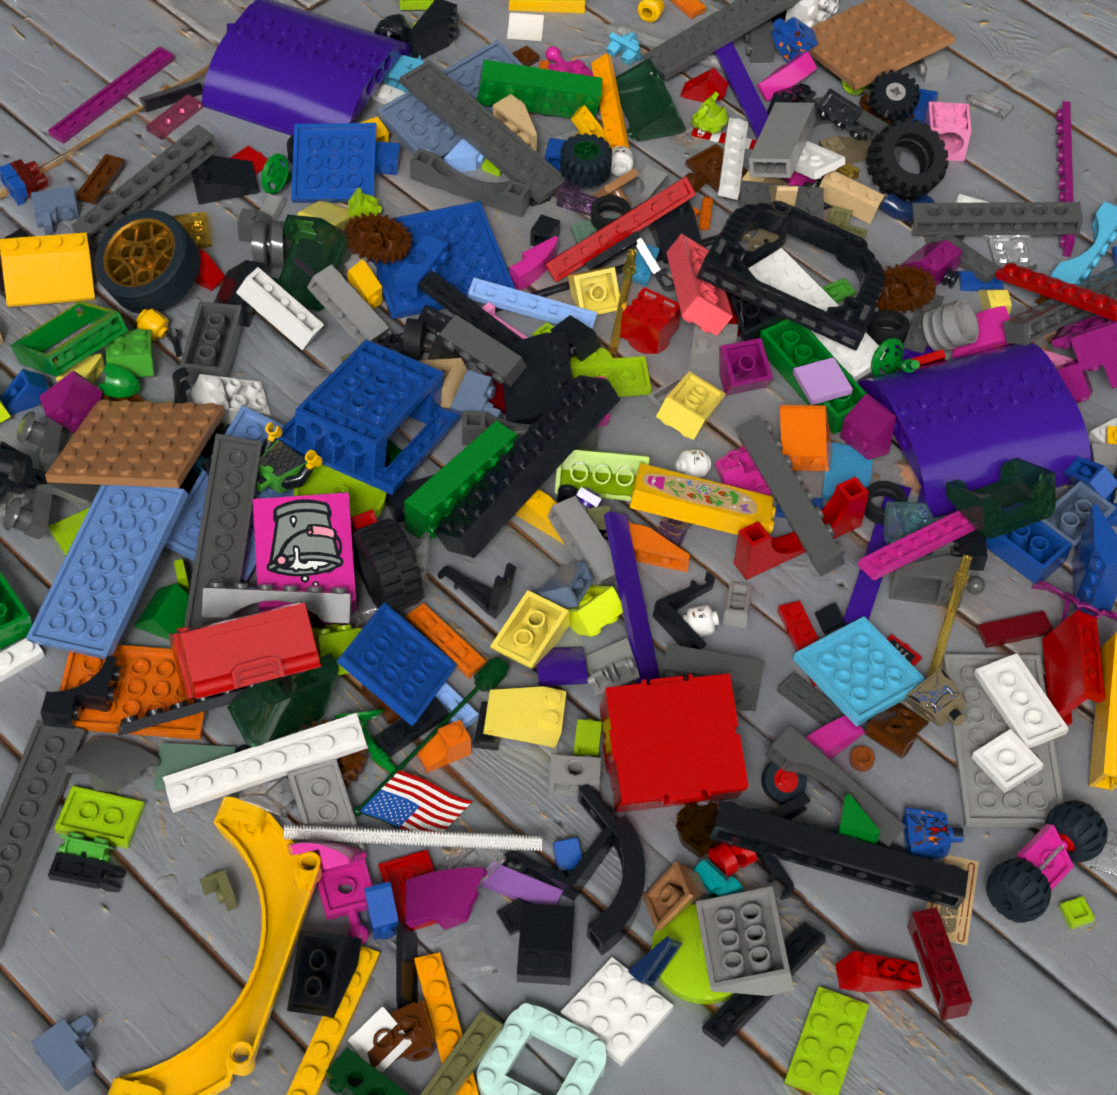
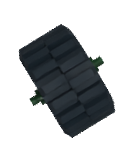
M584 133V135L576 134L575 137H569L568 141H565L561 147L560 171L562 177H565L567 182H571V185H579L580 188H584V186L592 188L594 185L599 186L601 182L607 181L612 165V148L607 141L604 142V138H598L595 134L588 135V133Z

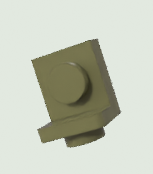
M610 506L586 508L587 514L597 524L599 530H606L604 514L610 511Z
M225 870L212 872L206 875L205 878L200 879L204 895L215 892L219 904L225 903L227 911L238 908Z

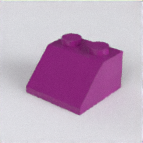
M948 240L927 243L904 261L900 267L907 264V267L915 265L916 269L923 267V271L929 270V275L933 274L937 286L943 281L949 267L952 268L953 272L959 268L963 250Z
M761 338L719 347V376L724 393H726L725 396L766 388L774 379Z
M73 370L40 395L39 398L46 416L74 434L93 406L100 401L103 392L102 389Z
M866 394L844 418L840 438L867 460L889 454L896 415L869 394Z

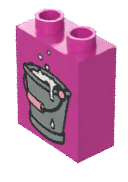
M349 493L253 499L257 587L259 583L273 584V588H283L284 584L298 585V589H307L309 585L322 586V590H332L334 586L347 587V591H352V616H357ZM282 601L258 602L259 611L285 604H293ZM307 610L309 619H319L321 626L330 624V622H324L316 614Z

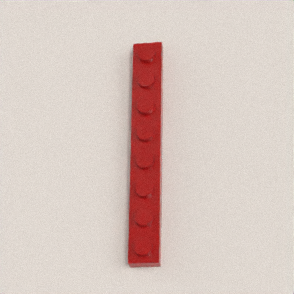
M682 177L547 261L544 265L553 281L558 282L635 231L638 232L691 199L696 193L687 177Z
M1015 263L1006 264L1003 268L996 271V279L1117 322V300L1104 294H1098L1090 289H1084L1075 284L1063 282L1058 278L1037 273L1029 268L1017 266Z

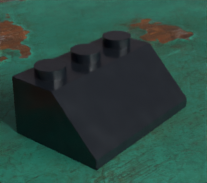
M245 260L228 270L214 303L242 306L243 326L250 327L256 310L236 292L245 278L257 267L268 275L266 263Z

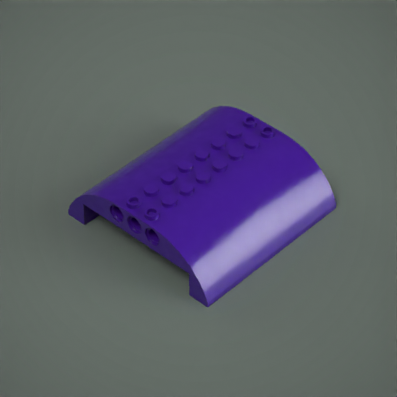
M255 0L225 34L213 55L204 82L202 107L290 136L294 134V124L353 123L401 55L410 56V44L275 0Z
M1034 343L1028 345L1010 344L921 365L910 373L900 370L866 378L858 382L867 394L896 415L893 435L921 485L917 504L926 521L950 515L1021 479L1037 493L1070 485L1072 482L1063 473L1078 456L1092 461L1089 438L1078 405L1048 355Z

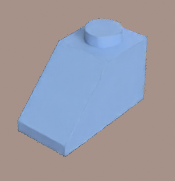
M462 139L444 158L447 164L459 172L476 170L486 160L465 139Z

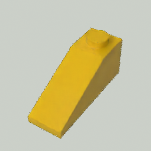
M538 489L515 515L564 544L547 518L552 506L557 503L548 494Z

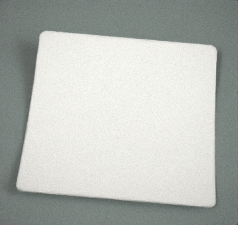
M510 13L507 39L541 41L544 15Z
M381 1007L349 1038L348 1042L362 1059L370 1064L367 1053L374 1047L373 1037L375 1033L380 1029L391 1030L397 1025V1022L384 1007ZM401 1030L399 1031V1034L404 1035L405 1032ZM387 1033L381 1034V1035L379 1036V1038H378V1042H379ZM410 1039L403 1040L375 1069L382 1073L411 1045Z

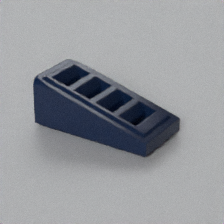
M667 936L628 970V973L640 983L654 986L682 946V942Z

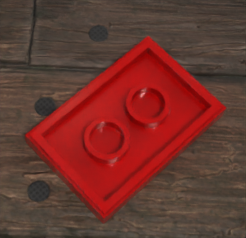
M428 850L378 864L383 883L390 882L399 924L404 925L411 931L437 924L435 920L414 928H410L406 924V880L435 872Z

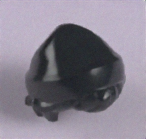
M393 14L380 20L374 32L408 43L410 41L409 31L411 29L402 14Z

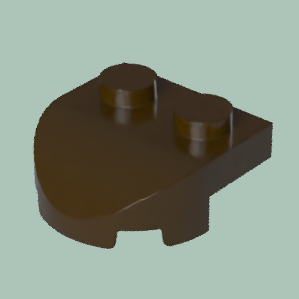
M709 802L708 806L699 807L697 803H693L683 808L677 814L675 826L679 841L683 847L699 858L705 856L709 849L722 843L709 839L714 812L718 804Z

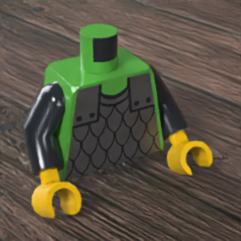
M269 422L265 428L269 436L264 439L261 446L255 488L262 492L269 486L277 493H283L289 489L302 487L307 479L310 478L313 466L318 467L322 464V458L314 450H309L305 454V458H303L280 440L275 442V438H279L283 431L278 425L276 430L272 432L275 424Z

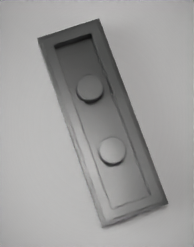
M792 673L778 686V693L822 726L845 716L834 702L795 673Z

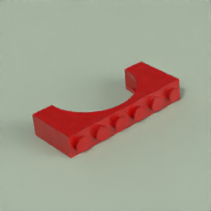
M856 476L836 485L833 496L822 510L824 516L822 521L825 525L829 523L835 534L832 537L833 539L862 526L869 492ZM757 521L738 531L734 565L745 580H748L806 552L794 532L780 537H771L761 523Z

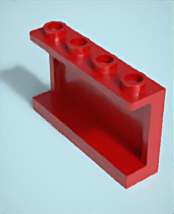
M1078 610L1042 639L1047 697L1068 726L1072 723L1071 711L1085 700L1089 699L1100 703L1106 699L1097 617Z

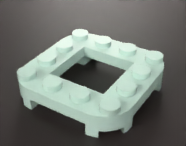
M525 1003L509 1015L504 1023L502 1032L485 1054L477 1071V1086L481 1095H541L507 1077L528 1039H532L534 1036L577 1059L556 1095H590L599 1078L603 1077L605 1072L606 1045L596 1035L545 1008Z

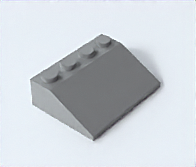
M773 886L695 902L711 991L762 996L794 991Z

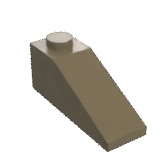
M837 135L819 140L818 146L844 156L846 164L843 166L866 161L868 156L867 150L871 145V141L861 139L858 141L855 138Z

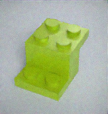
M339 623L325 624V628L319 629L318 627H311L321 667L311 669L312 674L331 676L348 674L349 672L336 661L361 631V628L351 627V623L340 625Z

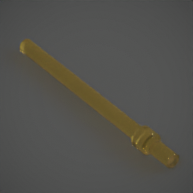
M634 249L629 250L627 262L623 266L622 272L624 277L609 347V353L612 355V358L617 356L622 312L626 309L632 276L636 271L635 260L637 251Z
M963 555L959 570L955 572L953 579L955 584L927 678L940 669L962 591L968 583L969 575L967 574L972 560L970 556Z

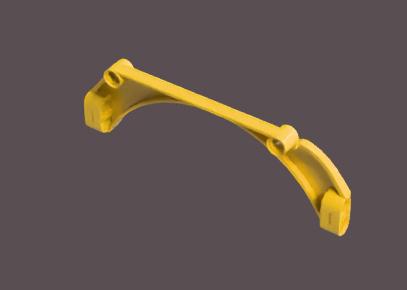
M224 797L214 820L217 830L236 849L254 879L260 898L262 912L260 945L253 970L244 989L222 1020L204 1037L167 1061L146 1070L114 1078L107 1095H217L231 1086L233 1074L246 1076L253 1072L256 1065L255 1058L316 883L322 877L321 860L317 853L309 851L297 855L288 854L287 844L295 842L292 839H284V830L265 806L234 797ZM309 866L315 867L311 870H306ZM240 1056L248 1057L243 1062L236 1061Z

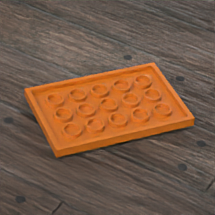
M117 645L112 656L117 657L119 667H122V678L120 682L117 681L116 683L117 695L115 702H111L109 711L82 708L81 717L79 720H76L74 727L85 729V731L117 733L116 726L121 724L120 720L134 715H137L138 719L145 718V713L148 711L162 708L163 712L170 710V705L187 701V705L194 704V698H185L183 696L172 649ZM69 652L59 691L78 687L90 680L101 669L105 660ZM206 711L128 734L201 740Z

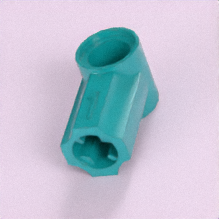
M709 859L702 860L694 869L695 872L699 873L703 885L710 893L711 898L744 892L742 885L737 879L732 876L727 877Z

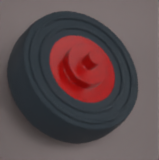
M772 761L765 767L762 773L761 784L764 793L769 799L776 803L784 804L805 792L807 777L799 773L783 771Z

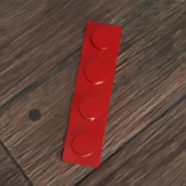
M800 600L778 606L777 612L796 652L819 640ZM808 676L812 686H817L816 683Z

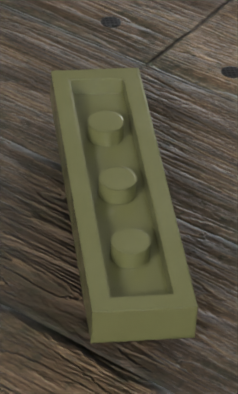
M480 1011L421 1095H457L500 1035L504 1025L483 1011Z

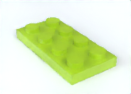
M645 356L583 360L582 362L570 361L572 380L579 375L590 377L605 376V379H608L619 397L641 396L651 393Z
M818 986L784 1083L814 1095H839L869 1004Z

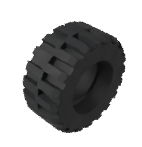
M904 118L902 121L896 120L888 124L871 141V145L867 150L868 156L866 157V164L869 165L867 171L869 175H872L874 185L877 184L882 193L886 192L889 195L894 193L902 200L914 201L922 194L927 195L944 178L949 164L948 160H946L949 157L948 151L944 149L946 145L943 139L940 140L938 137L940 134L936 130H931L930 125L927 123L923 125L921 124L922 121L914 119L912 122L910 118ZM895 146L907 148L915 154L920 164V174L907 172L898 164L894 155Z
M384 519L357 529L352 537L354 557L363 584L377 609L383 602L395 612L418 604L422 600L424 593L421 572L410 542H408L407 536L401 530L400 525L395 520Z

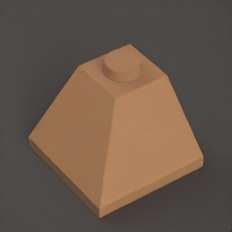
M678 861L643 896L657 931H661L689 908L706 890L699 873Z

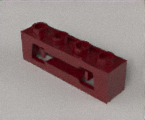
M937 907L912 912L907 928L941 1020L967 1016L973 1001Z

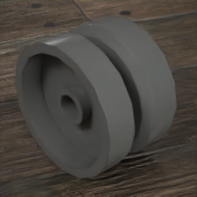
M265 221L253 222L251 246L254 262L266 263L268 266L270 255L271 264L274 268H285L286 233L284 221H273L270 226V235H268V226Z

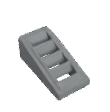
M729 583L723 625L738 628L747 627L753 585Z

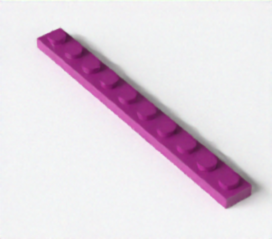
M1062 101L1061 108L1057 109L1055 118L1056 121H1059L1056 126V134H1059L1056 142V148H1059L1057 162H1060L1057 167V175L1060 176L1057 184V189L1060 190L1058 202H1074L1071 104L1069 101ZM1060 235L1059 247L1062 248V256L1071 257L1075 244V235Z

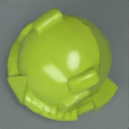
M717 92L705 100L699 110L693 115L691 124L694 128L716 134L728 123L729 118L726 107H719L716 104L719 96Z

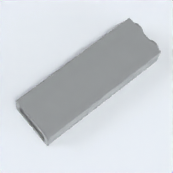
M775 102L749 157L750 177H792L816 122L815 103Z

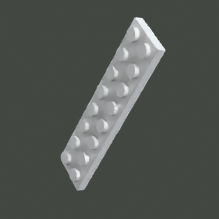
M782 248L748 268L755 279L824 311H827L828 307L839 306ZM810 330L855 381L871 372L872 357L879 345L866 332L857 351ZM884 351V353L882 354L880 360H883L882 357H883L884 354L886 353L885 351Z

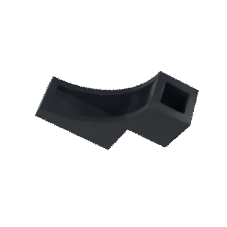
M107 656L103 666L96 675L78 687L64 691H46L40 712L44 726L74 729L76 720H79L81 717L82 708L109 711L111 702L116 700L117 681L120 682L122 678V667H119L117 657Z

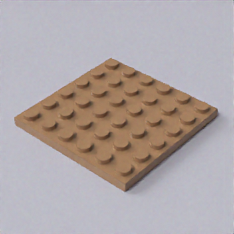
M866 0L857 6L850 7L848 10L814 25L811 29L815 31L818 45L808 52L853 89L858 90L872 83L877 75L880 76L884 71L888 74L889 70L894 69L895 72L955 43V35L905 0Z
M100 400L93 406L45 474L47 483L179 488L226 413L224 405L214 403L194 404L187 402L179 404L172 402Z

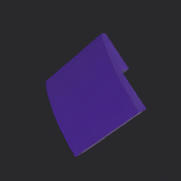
M583 646L552 648L536 665L539 686L587 684L588 677Z

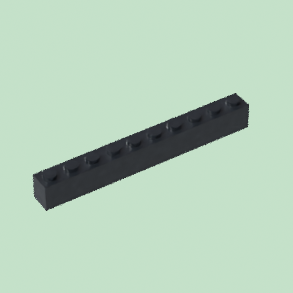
M720 800L714 812L709 837L711 840L956 910L966 897L968 871L959 869L957 866L945 865L929 858L910 855L905 851H896L880 844L861 841L856 837H847L831 830L812 827L807 823L791 821L783 816H774L761 812L758 809L739 806L734 802Z

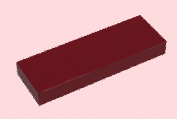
M1045 611L978 624L977 627L985 648L1046 636L1053 630Z

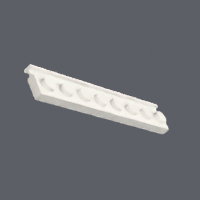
M357 713L165 776L163 780L171 810L175 813L286 776L288 772L337 759L367 749L368 747Z

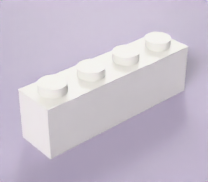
M259 267L245 278L236 292L301 350L314 340L324 326L321 321Z

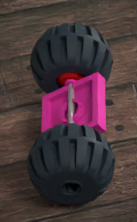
M1070 800L1056 805L1049 812L1044 827L1017 853L1018 858L1001 862L990 873L986 892L990 903L996 908V911L1004 915L1008 920L1017 923L1033 921L1040 917L1050 903L1051 890L1074 867L1072 862H1087L1102 852L1107 843L1108 829L1104 818H1101V814L1095 811L1094 807L1089 804L1086 805L1082 801Z

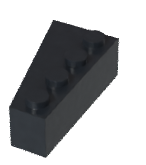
M748 269V272H747L746 275H748V276H750V277H752V278H755V277L752 275V273L750 272V270ZM726 291L735 322L738 324V331L742 342L759 339L761 330L781 322V316Z

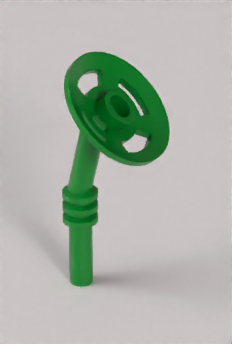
M279 153L272 155L267 160L262 171V187L268 194H276L281 190L286 181L292 180V171L288 172V161L284 155ZM280 160H282V161L284 162L285 167H284L283 165H281V161H280ZM272 182L276 185L275 188L271 189L269 183Z
M889 338L883 341L876 349L871 361V371L874 376L883 375L880 373L879 368L886 372L885 374L896 372L897 369L910 373L918 369L920 363L912 359L903 361V343L897 338ZM888 348L889 352H886L882 357L883 360H880L882 354Z
M384 709L355 712L364 734L367 749L371 754V759L380 768H384L391 774L397 767L390 761L391 757L382 748L377 747L365 727L368 726L367 721L381 715ZM355 713L334 715V718L340 719Z

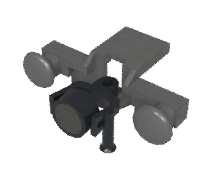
M30 411L20 422L17 439L20 443L28 441L37 445L36 452L40 453L39 470L33 468L32 459L28 454L1 441L0 503L10 491L16 494L24 493L33 502L32 506L29 509L21 507L22 499L20 497L14 498L6 509L3 526L6 530L14 528L24 532L25 535L39 540L48 529L52 494L90 508L101 485L47 483L45 474L60 454L58 451L62 425L49 420L45 424L34 420L35 412ZM15 460L21 466L20 483H15L8 479Z

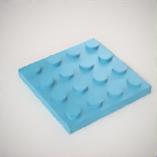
M865 616L799 650L793 656V660L856 727L873 718L878 713L907 698L906 694L926 680Z

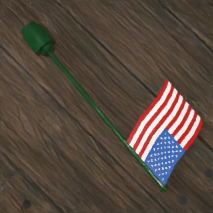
M496 656L493 659H489L474 674V684L476 687L358 808H353L355 816L363 814L386 822L398 830L401 829V832L403 829L406 832L407 829L408 833L409 830H411V833L412 830H414V833L416 830L417 833L419 830L422 833L423 830L425 834L426 830L427 834L428 831H430V834L432 831L433 833L436 831L437 834L440 831L441 834V831L444 833L472 804L473 801L454 796L425 779L401 770L437 734L438 729L444 727L479 690L483 692L494 690L507 676L509 667L502 658Z

